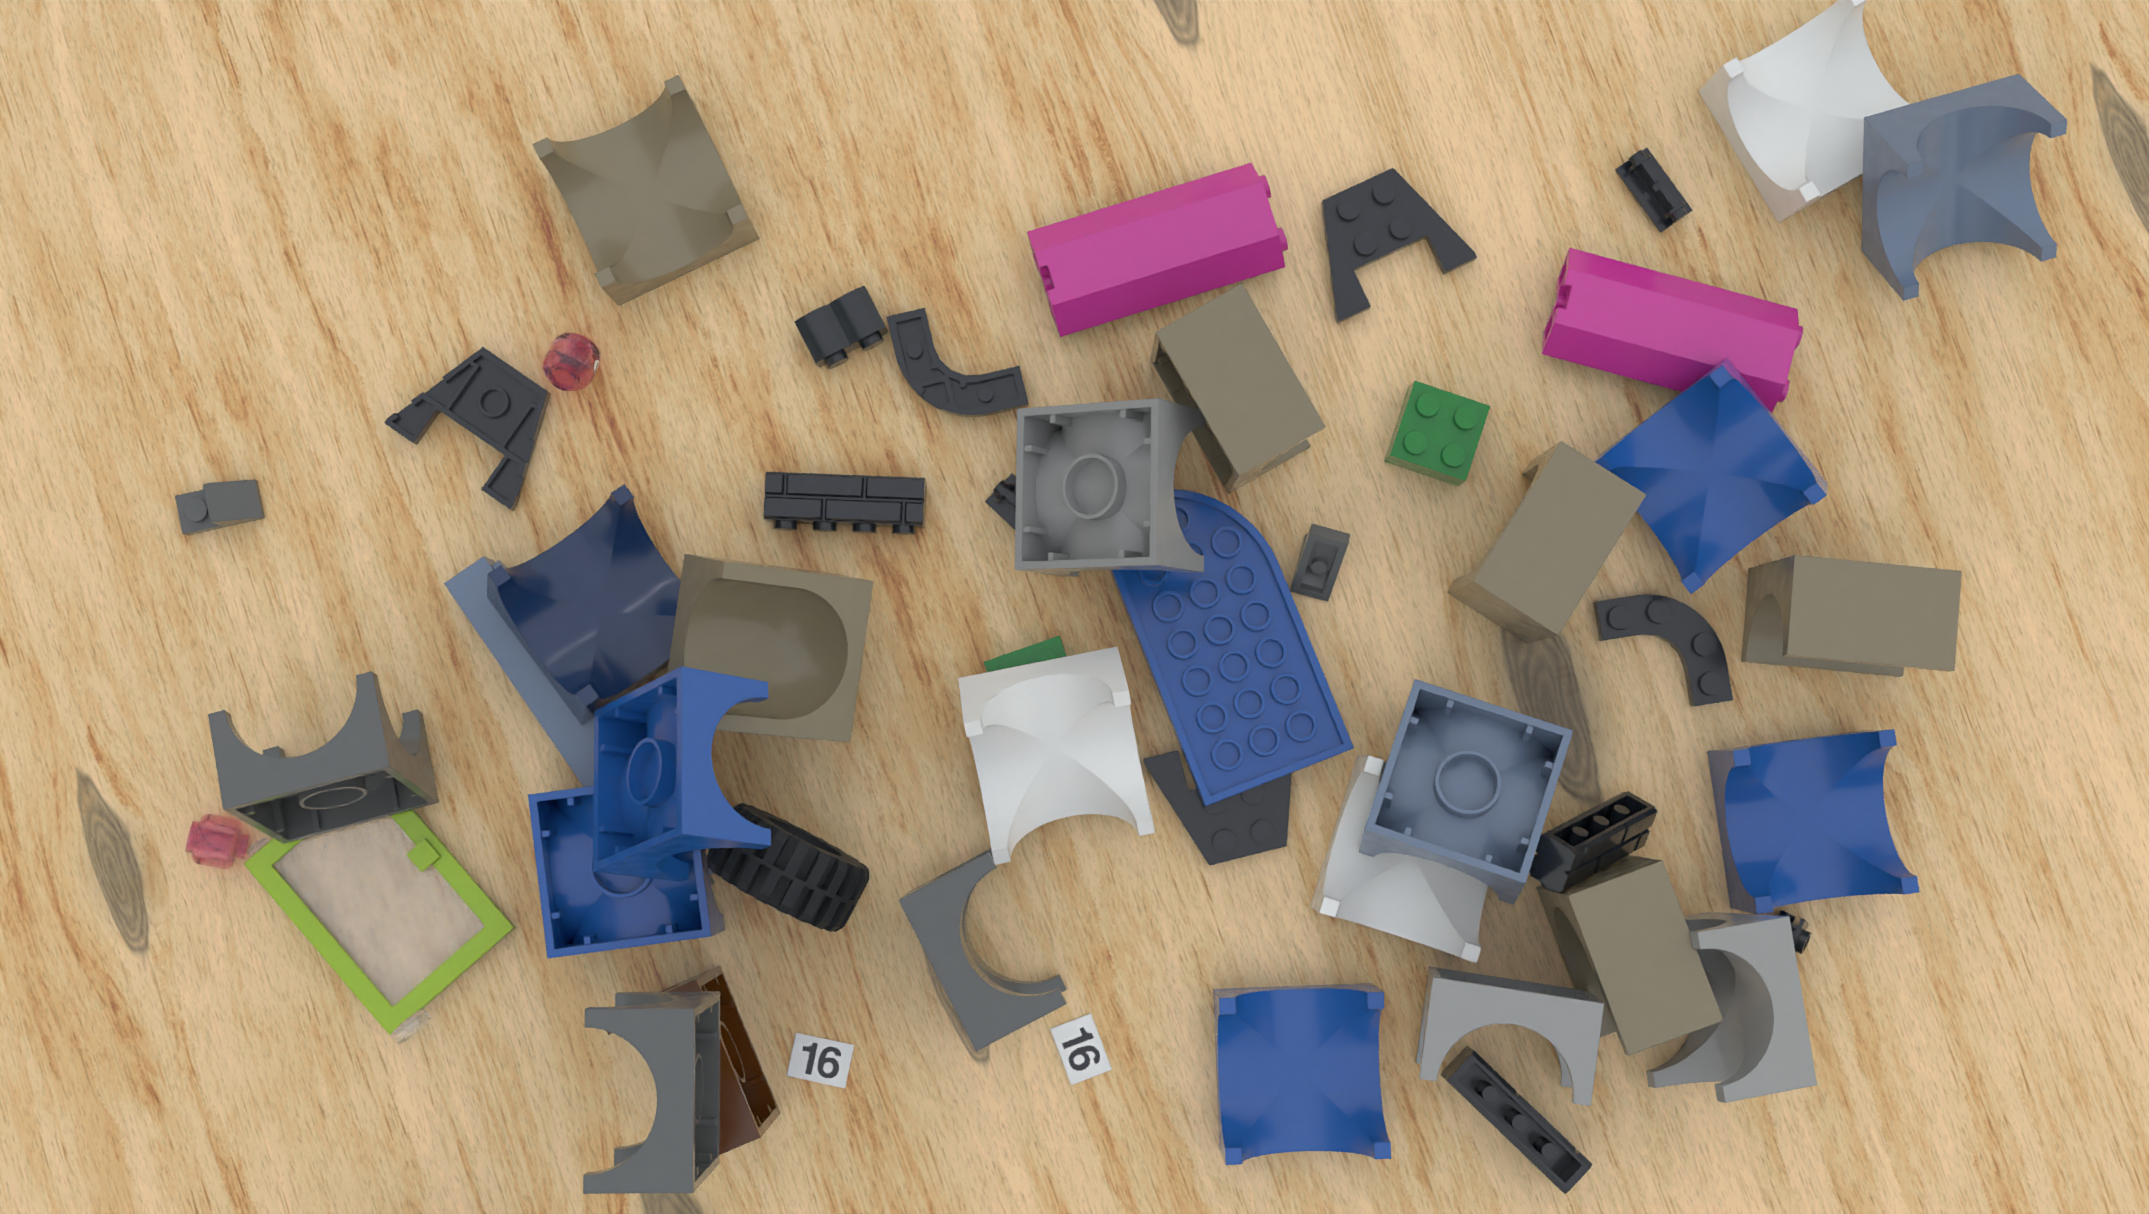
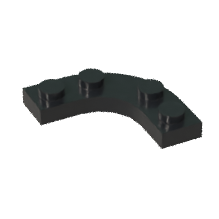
M925 308L887 316L891 339L901 372L915 393L931 406L946 413L964 417L988 416L1029 406L1020 366L982 375L958 373L951 370L940 360L933 344Z
M1635 595L1593 602L1599 641L1645 635L1655 636L1671 645L1678 653L1684 668L1690 707L1733 700L1727 661L1722 644L1711 625L1694 609L1680 601L1659 595Z

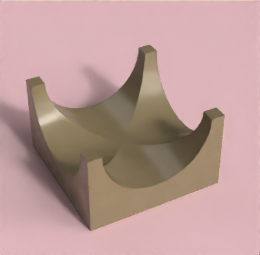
M679 75L664 81V91L651 106L619 126L579 140L560 142L546 137L533 144L539 159L557 185L585 240L596 267L597 273L594 274L601 288L618 306L760 239L697 107Z

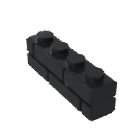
M766 472L763 516L767 522H774L773 529L797 530V523L813 524V531L837 532V525H852V532L873 534L876 533V526L892 527V534L916 535V528H925L927 481L925 478Z
M1629 791L1622 792L1545 832L1540 836L1536 849L1537 854L1534 855L1529 871L1530 876L1540 881L1544 888L1553 892H1563L1592 876L1593 873L1601 871L1633 853V851L1642 848L1650 832L1648 828L1653 825L1657 814L1655 806Z
M1466 1046L1440 1074L1564 1194L1569 1192L1593 1165L1469 1046Z

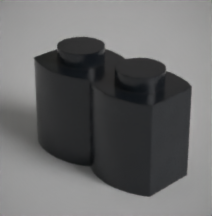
M865 286L850 291L830 304L813 310L795 321L808 350L819 368L826 365L828 369H832L845 363L849 359L848 353L860 347L863 351H867L880 345L884 341L882 336L889 332Z

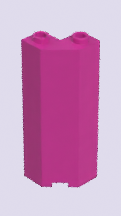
M1248 163L1028 231L1027 235L1035 265L1043 282L1051 315L1060 337L1284 268L1283 251L1288 250V244L1282 227L1277 228L1268 201V198H1271V191L1266 176H1259L1253 164Z
M1569 248L1557 278L1556 301L1543 331L1542 354L1680 392L1728 358L1772 413L1777 402L1782 403L1787 396L1790 384L1787 378L1794 350L1799 346L1802 338L1803 326H1799L1798 309Z

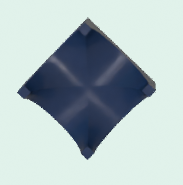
M625 484L611 492L605 504L588 521L550 549L517 566L504 568L500 565L487 574V598L581 725L594 717L595 710L628 694L669 665L680 579L665 562L647 534L637 513L634 496Z

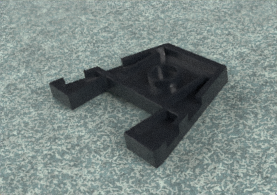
M1394 168L1328 197L1321 202L1326 249L1331 274V290H1333L1335 306L1334 315L1337 324L1367 311L1371 307L1354 272L1423 239H1426L1443 275L1475 261L1477 258L1475 252Z
M482 347L443 376L442 381L427 392L420 393L411 400V404L399 413L392 414L384 423L412 443L418 445L440 412L453 419L504 454L503 459L481 490L514 511L518 505L551 393Z
M1178 750L1143 759L1144 765L1209 866L1287 846L1292 773L1204 807L1197 788L1188 790Z

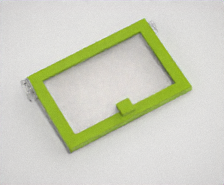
M415 810L285 844L274 838L269 841L266 837H263L253 843L246 851L251 857L244 863L246 868L398 1044L407 1041L430 1021L431 1017L424 1008L516 928Z

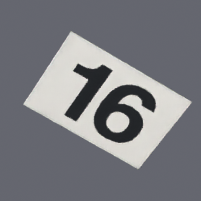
M1091 1013L1050 1029L1071 1085L1112 1070Z
M796 1033L787 1076L845 1088L854 1045Z

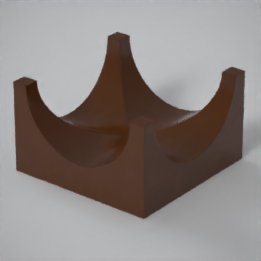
M718 966L658 992L720 991L719 1155L761 1138L780 1115V1110L722 968Z

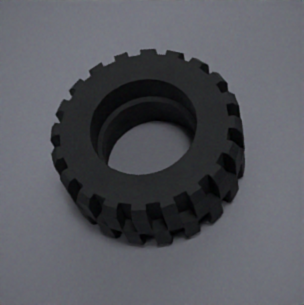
M739 803L734 806V810L746 820L763 828L771 829V846L762 850L751 848H711L707 854V867L713 873L722 877L723 880L737 887V889L755 897L764 904L776 908L782 913L795 917L797 920L830 932H837L845 927L870 879L867 866L825 840L764 810L762 811L745 803Z

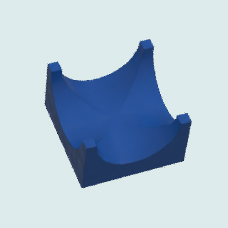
M1728 358L1708 371L1594 460L1603 468L1646 494L1637 512L1670 555L1680 574L1682 584L1690 594L1702 587L1721 566L1759 536L1798 510L1808 505H1814L1827 496V481Z
M681 666L594 711L593 872L681 882L689 879V862L676 859L672 856L674 854L711 848H751L762 850L771 846V829L763 828L746 820L734 810L724 797L715 778L711 755L713 736L723 715L734 705L746 702L759 703L768 699V682Z
M1895 729L1862 730L1707 751L1731 909L1763 914L1773 912L1774 908L1812 900L1872 894L1904 895L1920 892L1917 876L1907 870L1896 851L1885 811L1883 793L1884 765L1889 750L1897 746Z
M594 786L528 795L547 959L705 938L725 930L723 914L717 908L711 887L705 849L672 855L676 859L689 862V879L681 882L593 872Z
M1372 983L1213 989L1219 1148L1225 1165H1241L1247 1159L1262 1155L1301 1151L1347 1152L1370 1156L1374 1159H1391V1142L1388 1138L1384 1121L1379 1073V1023L1381 1011L1384 1009V992Z

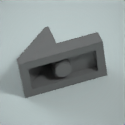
M255 479L203 484V490L175 496L182 534L188 536L265 518L258 481Z
M1311 523L1308 534L1304 536L1290 591L1328 602L1349 544L1350 534Z

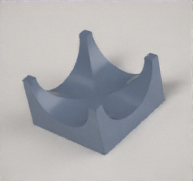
M2020 74L1864 117L1861 251L1903 301L1919 297V283L1914 275V271L1919 263L1932 253L1949 246L1971 242H1993L2022 249L2035 256L2041 262L2056 258L2057 243L2052 239L2041 220L2032 192L2029 167L2030 151L2037 133L2044 134L2049 138L2066 134L2067 119Z
M1415 679L1364 829L1359 853L1375 857L1380 853L1405 854L1449 866L1480 880L1497 893L1498 900L1514 905L1526 884L1573 730Z

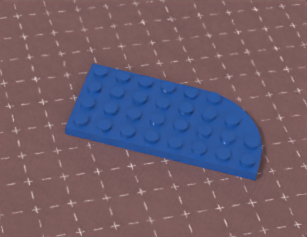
M1174 489L1175 509L1181 531L1189 546L1196 553L1204 556V572L1187 573L1162 570H1110L1202 803L1206 807L1352 750L1354 747L1280 565L1265 538L1252 523L1230 506L1200 493Z

